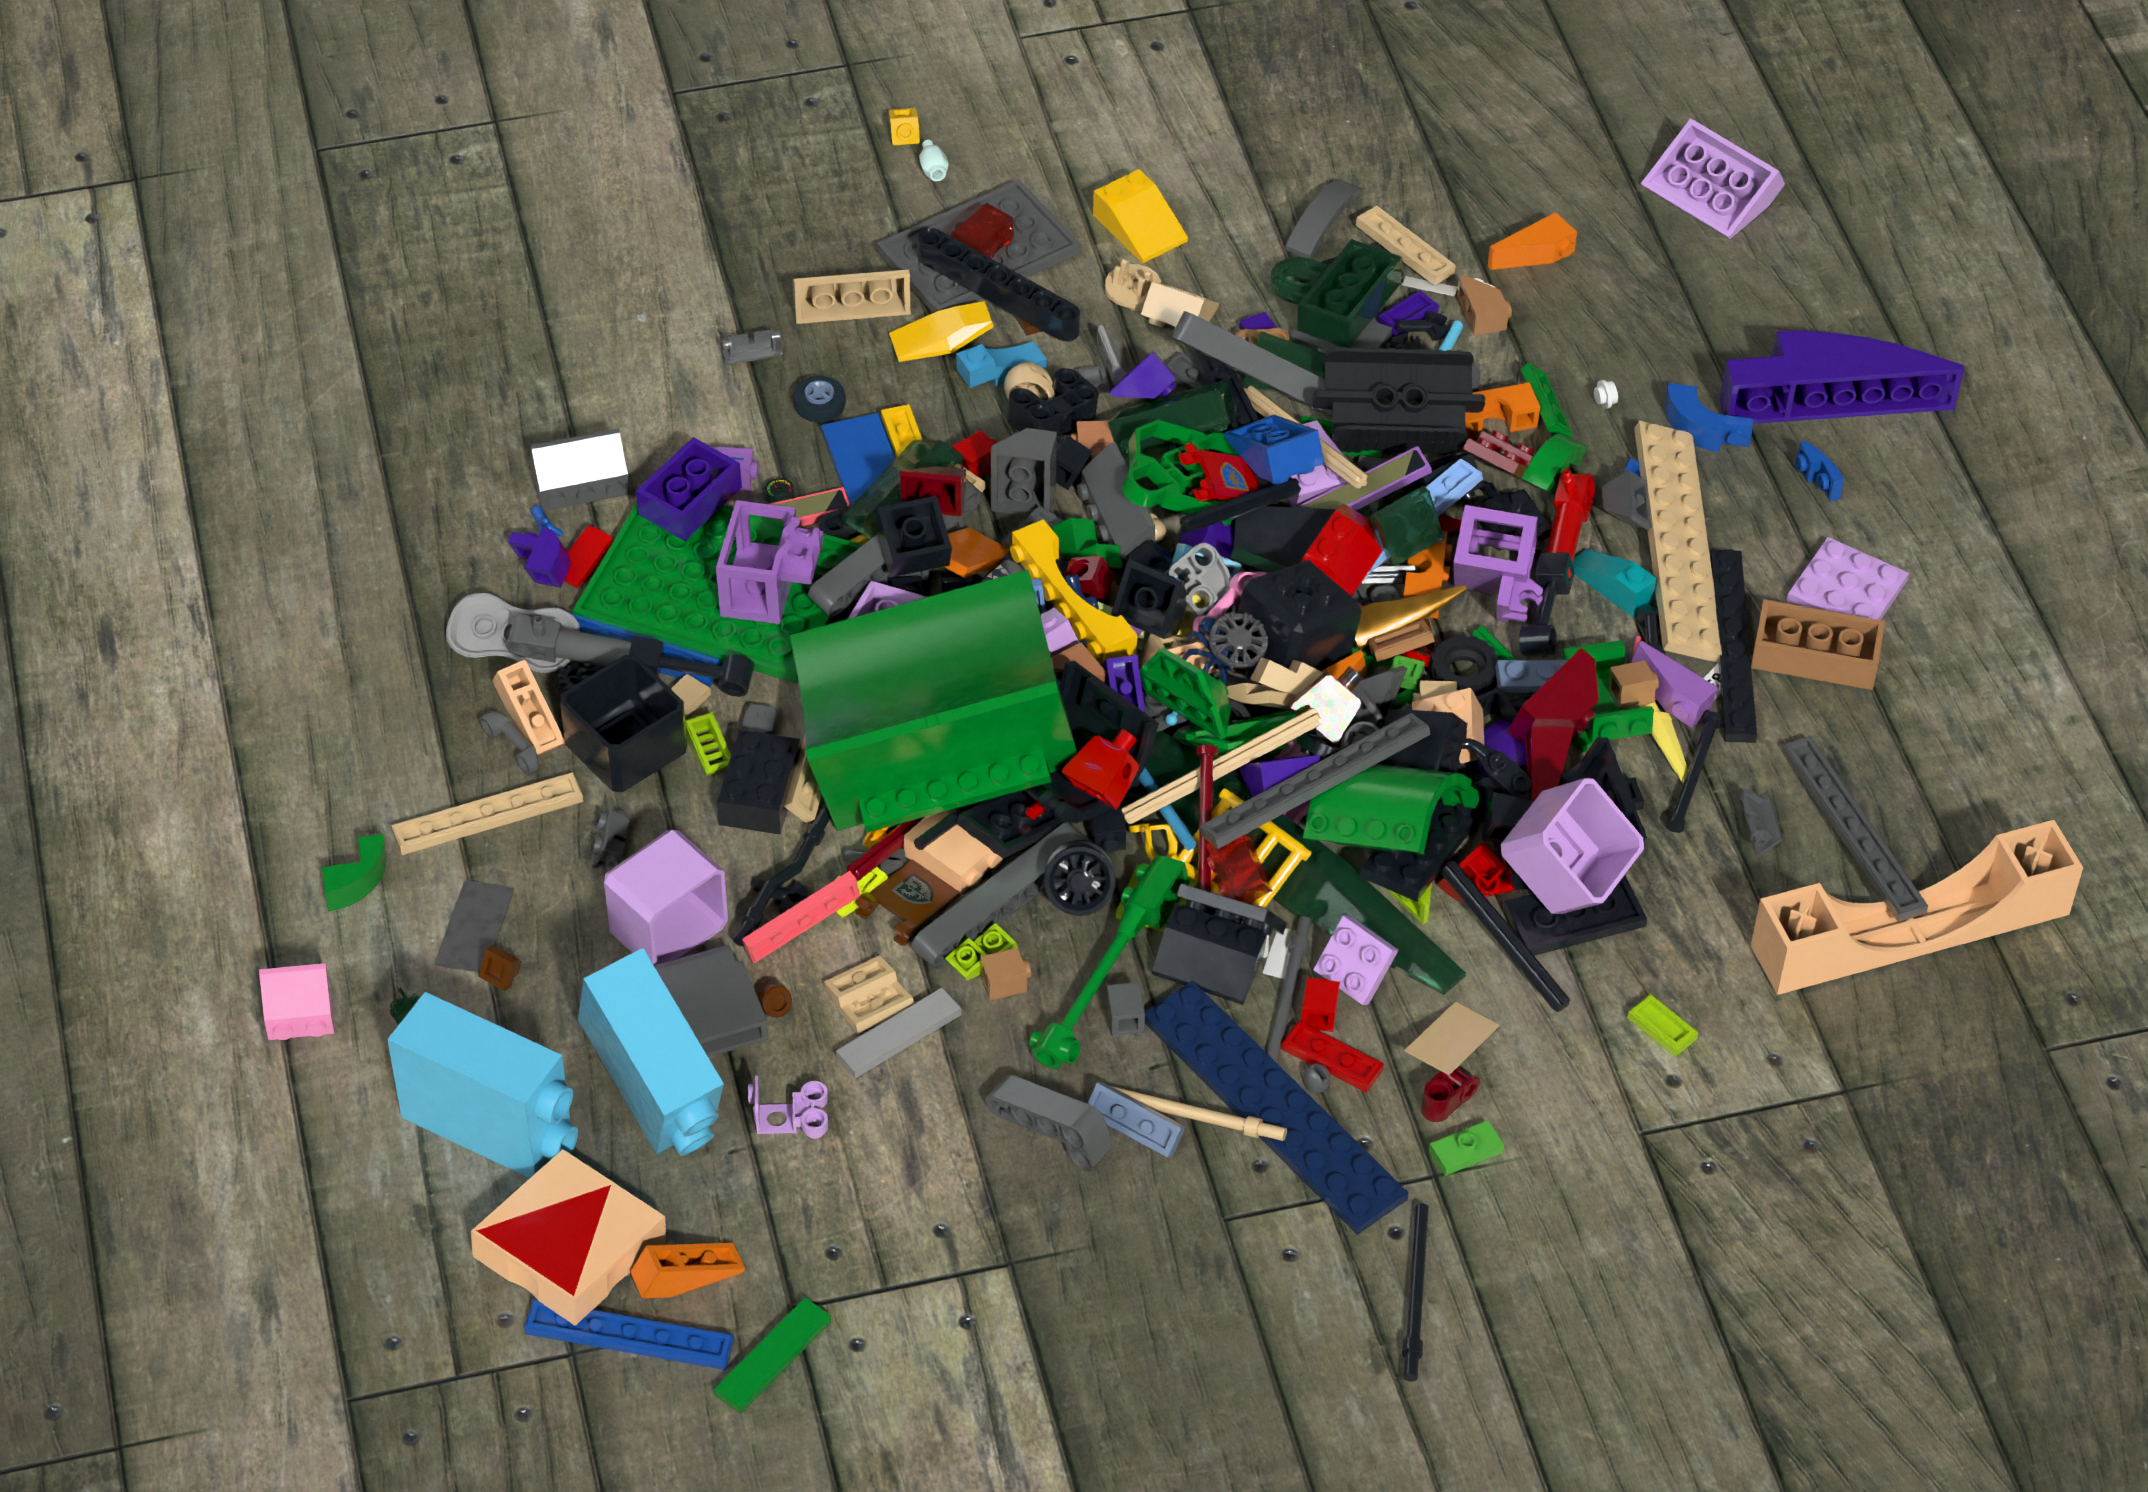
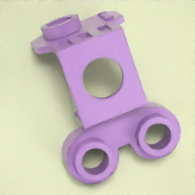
M755 1074V1084H748L749 1104H755L753 1112L757 1134L797 1133V1127H802L805 1135L817 1139L827 1132L828 1117L821 1109L828 1102L827 1087L822 1082H807L803 1085L801 1092H793V1104L760 1105L758 1074ZM773 1112H782L786 1115L787 1119L784 1124L773 1126L768 1123L767 1117Z

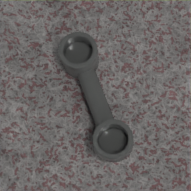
M492 711L479 718L480 725L489 738L493 739L503 733L521 751L516 754V761L520 769L527 776L539 770L538 756L534 744L532 745L511 724L507 717Z

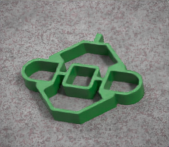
M1157 419L1136 428L1129 440V472L1122 484V492L1129 501L1138 506L1153 507L1159 504L1163 508L1190 515L1224 503L1226 500L1211 503L1208 501H1198L1194 497L1181 494L1199 487L1200 481L1206 478L1200 462L1191 465H1183L1178 454L1180 452L1187 453L1185 445L1193 443L1199 450L1214 449L1228 455H1240L1227 442L1224 433H1211L1206 436L1203 432ZM1150 437L1183 445L1164 453L1159 463L1153 457L1140 453V441ZM1180 463L1191 475L1185 476L1174 464ZM1147 476L1159 489L1147 490L1138 485L1136 480ZM1233 518L1224 520L1222 523L1227 526L1231 524Z

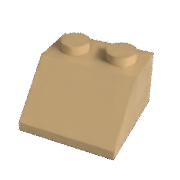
M1151 282L1141 315L1149 317L1148 323L1164 328L1167 323L1176 328L1183 311L1192 313L1209 322L1220 303L1170 285Z

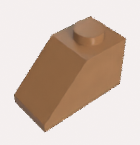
M1466 275L1459 276L1457 298L1473 335L1507 330L1508 318H1511L1512 310L1510 302L1505 301L1501 290Z

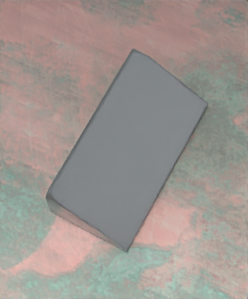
M1100 325L1097 328V347L1110 380L1115 386L1130 372V369L1118 341L1103 325Z

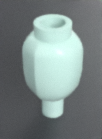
M925 140L922 143L923 150L919 155L922 170L929 179L941 181L945 178L948 170V159L941 148L934 145L931 140Z

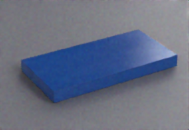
M878 413L821 425L823 438L850 505L863 502L870 504L877 510V507L901 503L900 469Z

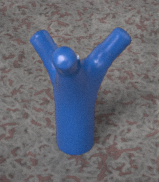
M538 505L532 508L531 513L537 522L539 534L542 527H546L558 536L563 535V531L550 522L541 506Z

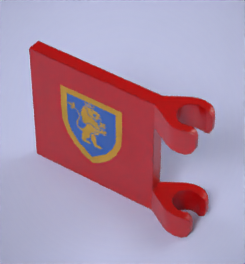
M1193 443L1185 445L1187 453L1180 452L1178 454L1183 465L1200 462L1206 479L1200 481L1202 489L1193 490L1194 496L1198 501L1211 499L1229 501L1260 490L1250 466L1240 456L1199 450Z

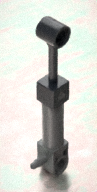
M526 615L515 617L506 646L508 651L516 656L554 663L558 657L607 666L624 655H635L658 677L661 668L718 678L719 689L723 693L735 697L747 695L755 666L751 659L736 654L725 657L722 667L664 656L663 641L633 636L632 641L562 629L561 622L545 620L540 615L535 617Z

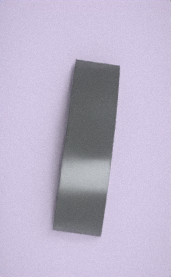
M1336 179L1329 183L1313 199L1299 219L1287 241L1285 250L1310 260L1324 243V234L1345 208H1352L1363 194V188L1341 179Z

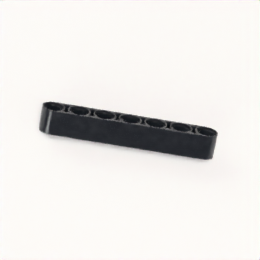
M925 228L918 234V258L922 264L1058 340L1069 342L1079 336L1080 310L1075 304L939 229Z

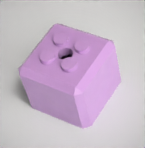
M1588 778L1542 791L1501 843V854L1551 914H1563L1604 903L1644 850V841L1641 834L1594 779Z
M667 830L605 873L604 887L610 933L632 953L643 948L654 966L685 957L720 932L728 921L724 870L678 830Z

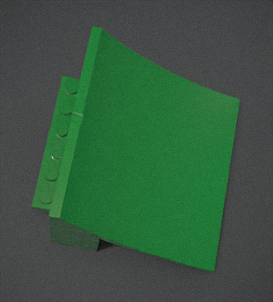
M1029 570L790 635L804 714L806 755L837 831L864 824L868 833L1050 783L1049 771L1051 773L1062 770L1077 754L1067 711L1054 672Z

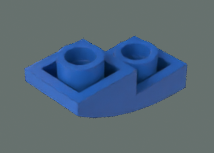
M1806 441L1800 442L1798 454L1794 458L1797 471L1803 474L1807 483L1817 481L1819 489L1824 491L1829 501L1840 499L1844 477L1838 468L1815 446Z

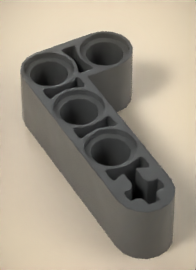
M1010 1074L1006 1075L985 1098L987 1107L996 1116L1065 1143L1073 1163L1084 1171H1092L1113 1147L1105 1119L1095 1107Z

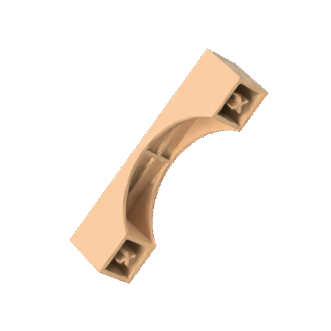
M2055 820L1996 835L1990 844L1963 868L1937 884L1919 891L1928 904L1927 913L1900 922L1896 920L1885 902L1852 903L1842 901L1828 894L1820 883L1761 898L1751 948L1776 994L1779 995L2067 916L2072 908L2083 866Z

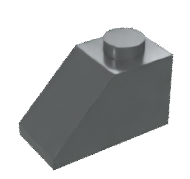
M1627 470L1602 486V505L1609 515H1613L1623 523L1647 531L1650 530L1651 519L1646 481L1630 470Z
M1403 665L1362 679L1359 683L1370 695L1383 716H1387L1388 710L1392 709L1408 669Z

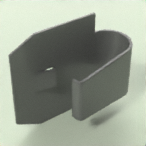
M751 704L746 709L742 727L748 728L747 731L764 734L767 731L772 732L776 718L775 708Z

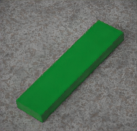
M805 1297L714 1388V1395L741 1414L831 1323V1315Z

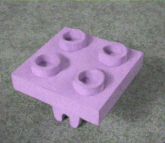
M1343 915L1313 970L1325 979L1340 982L1339 989L1360 1004L1368 1005L1395 958L1398 949L1350 915Z

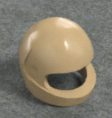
M1023 362L1014 366L1005 377L1004 389L1008 400L1010 392L1017 388L1029 389L1042 400L1047 398V396V401L1055 397L1049 373L1043 367L1033 362Z

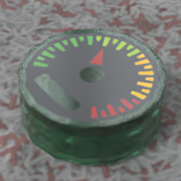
M776 478L770 480L765 486V498L769 504L795 497L794 485L787 479Z

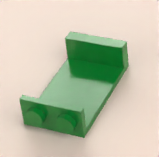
M1622 640L1563 649L1562 660H1569L1580 648H1583L1595 659L1599 701L1593 709L1596 715L1587 724L1588 728L1586 729L1592 743L1597 737H1606L1609 740L1652 734L1654 716L1652 706L1642 707L1641 705L1619 710L1608 692L1610 667L1624 665L1625 646Z

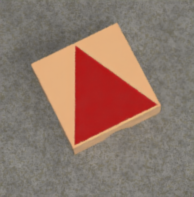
M562 1149L471 1231L472 1253L475 1259L508 1281L527 1289L539 1302L576 1326L609 1295L610 1291L621 1279L630 1274L646 1246L663 1245L666 1242L665 1216Z

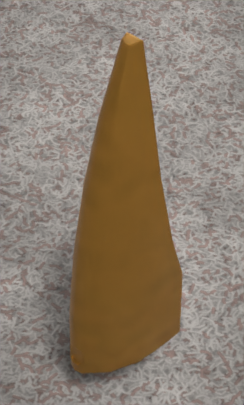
M1460 585L1420 596L1376 602L1363 606L1355 636L1358 649L1368 647L1367 640L1426 619L1467 590L1466 586Z

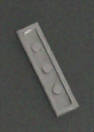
M940 988L836 1050V1058L856 1079L961 1016V1008L943 988Z

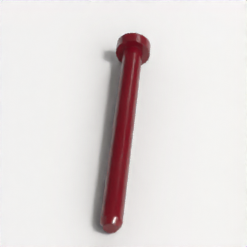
M1200 745L1196 747V755L1201 757L1199 826L1212 820L1213 757L1218 756V747L1213 745ZM1199 828L1198 889L1211 892L1212 844L1201 835Z

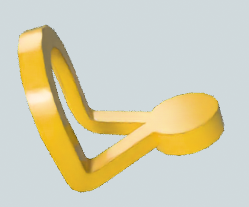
M1149 823L1129 825V833L1145 832V848L1151 861L1156 857L1152 847V830H1166L1169 842V851L1166 857L1171 858L1174 854H1177V836L1169 824L1149 826Z

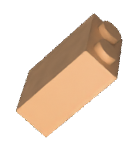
M955 808L926 816L904 835V851L908 859H913L958 890L961 896L969 888L976 887L981 881L982 876L990 869H996L1003 858L993 853L991 849L969 835L959 825L954 826L923 850H918L915 847L914 840L955 811L957 809Z

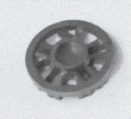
M1227 613L1219 618L1211 629L1209 636L1210 648L1218 660L1230 667L1247 668L1259 662L1266 652L1268 636L1263 628L1264 625L1260 623V620L1252 618L1253 615ZM1235 620L1243 621V625L1238 626ZM1225 622H1228V623H1229V625H1230L1231 628H1232L1231 630H1230V628L1227 626V624H1226ZM1248 623L1252 625L1249 631L1245 629ZM1219 628L1223 630L1227 635H1218L1215 633ZM1258 631L1260 637H1254L1251 633ZM1225 641L1224 644L1216 645V643ZM1229 649L1233 652L1230 659L1222 654L1224 650ZM1248 649L1252 650L1257 656L1251 659L1246 651ZM1238 654H1242V661H1238Z

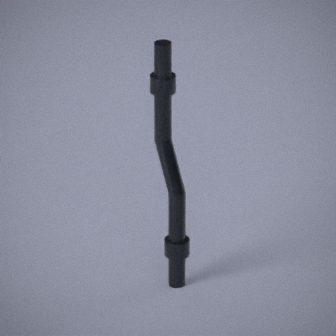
M822 808L814 823L810 824L803 835L804 841L793 862L767 879L752 906L746 908L741 917L742 924L733 938L736 945L744 946L742 939L751 934L753 929L759 927L763 919V911L775 889L802 872L815 846H819L825 836L824 829L831 819L827 808Z

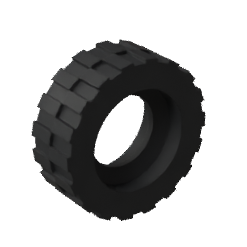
M1466 635L1450 637L1446 641L1443 640L1434 649L1430 679L1432 681H1457V691L1471 688L1477 697L1492 691L1493 687H1496L1497 676L1495 666L1497 660H1499L1498 654L1495 653V649L1492 646L1488 645V642L1479 640L1478 637H1467ZM1464 660L1477 664L1480 672L1473 677H1461L1453 674L1449 667L1452 662Z

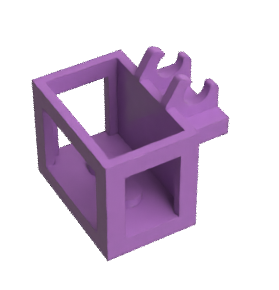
M736 500L716 566L720 616L780 624L792 582L810 585L812 583L824 540L823 531L816 527L813 530L797 528L801 520L796 517V508ZM749 515L783 519L784 529L779 546L751 542ZM736 534L737 552L733 565H726Z
M1465 505L1454 558V587L1465 585L1467 590L1498 595L1496 621L1509 622V620L1525 622L1527 620L1525 613L1528 608L1523 606L1521 601L1530 599L1537 606L1543 601L1541 596L1543 588L1530 579L1537 544L1538 517ZM1477 521L1523 528L1522 536L1478 530ZM1479 545L1518 551L1517 562L1478 555Z

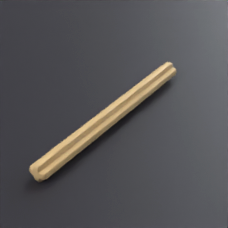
M1249 386L1247 389L1244 388L1253 408L1265 418L1277 415L1300 423L1254 386ZM1320 438L1325 465L1356 489L1366 486L1368 483L1366 481L1367 474Z
M1311 708L1214 759L1213 781L1320 726L1322 719L1315 708ZM1200 767L1124 806L1122 812L1126 822L1133 824L1199 789Z

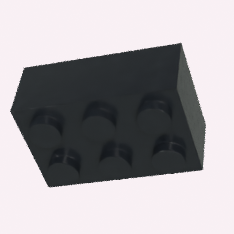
M744 730L738 731L717 801L719 825L781 835L788 811L784 805L801 750L800 739Z

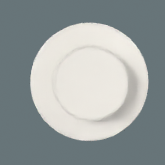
M1600 380L1597 383V387L1594 388L1595 400L1604 409L1611 408L1612 404L1618 402V392L1613 381Z

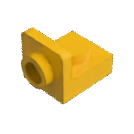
M916 107L888 110L892 144H918L920 138Z

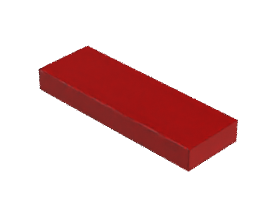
M1300 1021L1296 1023L1282 1042L1281 1050L1311 1065L1315 1063L1327 1067L1330 1075L1366 1093L1383 1071L1384 1064Z

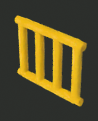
M1224 788L1219 794L1221 800L1212 811V819L1245 801ZM1272 821L1258 827L1268 835L1226 890L1212 880L1247 834L1220 848L1211 860V893L1237 900L1238 894L1279 842L1291 853L1252 903L1254 906L1265 909L1300 861H1306L1311 856L1312 852ZM1199 829L1193 836L1197 843L1196 847L1192 850L1184 848L1179 856L1174 854L1171 857L1185 862L1189 879L1197 881V885L1198 869L1189 862L1199 850Z

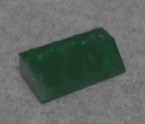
M1228 379L1117 411L1108 421L1113 440L1116 442L1121 455L1127 453L1129 457V440L1135 429L1157 419L1199 432L1211 429L1212 433H1216L1229 428L1228 424L1234 419ZM1156 437L1147 438L1140 441V453L1145 452L1144 448L1154 445L1156 449L1168 447L1170 441Z
M913 440L844 512L841 520L871 540V538L878 534L875 526L877 507L901 503V471L928 467H956L961 469L963 455L941 440Z

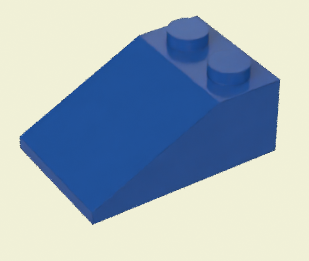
M1277 415L1266 417L1224 433L1227 442L1258 477L1268 480L1272 484L1284 483L1289 480L1290 476L1295 474L1311 473L1314 471V467L1325 464L1318 430Z

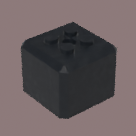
M1310 560L1245 581L1237 613L1253 615L1252 618L1260 620V623L1264 625L1263 628L1268 636V645L1262 658L1269 659L1289 669L1294 659L1322 671L1351 655L1362 613V605ZM1235 621L1238 626L1243 625V621ZM1248 623L1247 630L1249 631L1252 625ZM1258 631L1251 633L1254 637H1260ZM1248 649L1246 651L1249 657H1256V653Z
M635 655L622 656L566 690L561 695L560 704L565 745L613 792L628 790L686 753L687 734L684 701Z

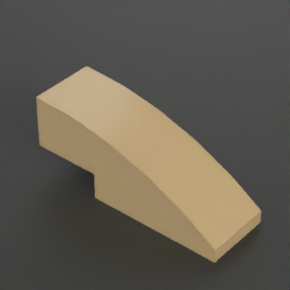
M1261 657L1250 680L1275 690L1297 695L1323 672L1294 659L1289 669L1269 659Z

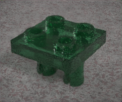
M1425 486L1416 489L1379 510L1370 518L1371 526L1378 530L1387 560L1394 567L1444 539L1430 491Z

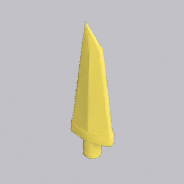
M1655 701L1654 703L1646 704L1644 707L1652 706L1654 709L1652 736L1680 781L1684 783L1688 767L1672 724V718L1669 713L1660 712Z

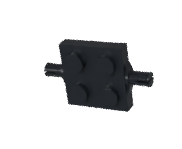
M1492 482L1486 483L1482 487V491L1487 495L1488 499L1472 503V506L1538 517L1537 541L1550 537L1552 527L1525 489L1500 494ZM1478 521L1484 531L1522 536L1523 528ZM1537 547L1535 549L1534 559H1537L1541 553V551Z

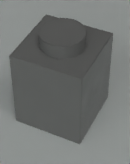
M1121 982L1107 985L1106 1006L1111 1035L1144 1033L1145 1011L1139 982Z

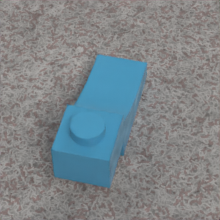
M1034 341L1002 349H987L983 344L956 353L957 371L969 388L988 381H992L995 386L1002 385L1008 372L1014 366L1023 362H1033L1043 368H1047V359Z

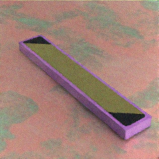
M1416 446L1365 472L1368 476L1366 486L1356 489L1348 482H1345L1297 506V508L1338 509L1344 503L1350 508L1358 510L1432 473V470L1421 450Z

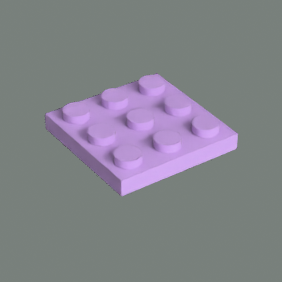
M1827 537L1789 591L1787 602L1793 605L1881 620L1908 581L1909 573Z

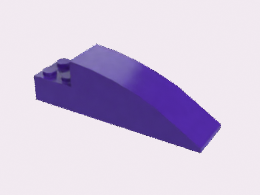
M1777 331L1772 357L1726 360L1719 401L1723 415L1753 418V424L1955 410L1964 367L1962 364L1897 343L1867 337L1813 331Z

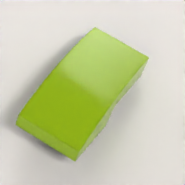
M994 923L975 941H972L970 938L966 939L945 960L968 981L981 975V956L1018 948V946L1000 926Z

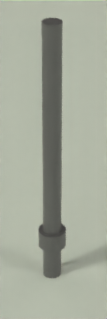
M1306 916L1299 917L1295 935L1290 939L1288 948L1290 957L1267 1048V1054L1276 1063H1278L1302 958L1307 954L1310 943L1307 937L1311 919Z

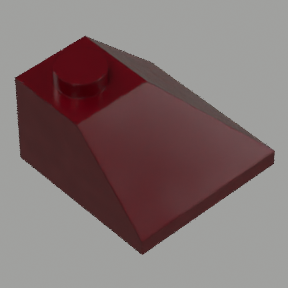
M928 467L901 471V503L937 496L942 515L962 516L966 492V469Z

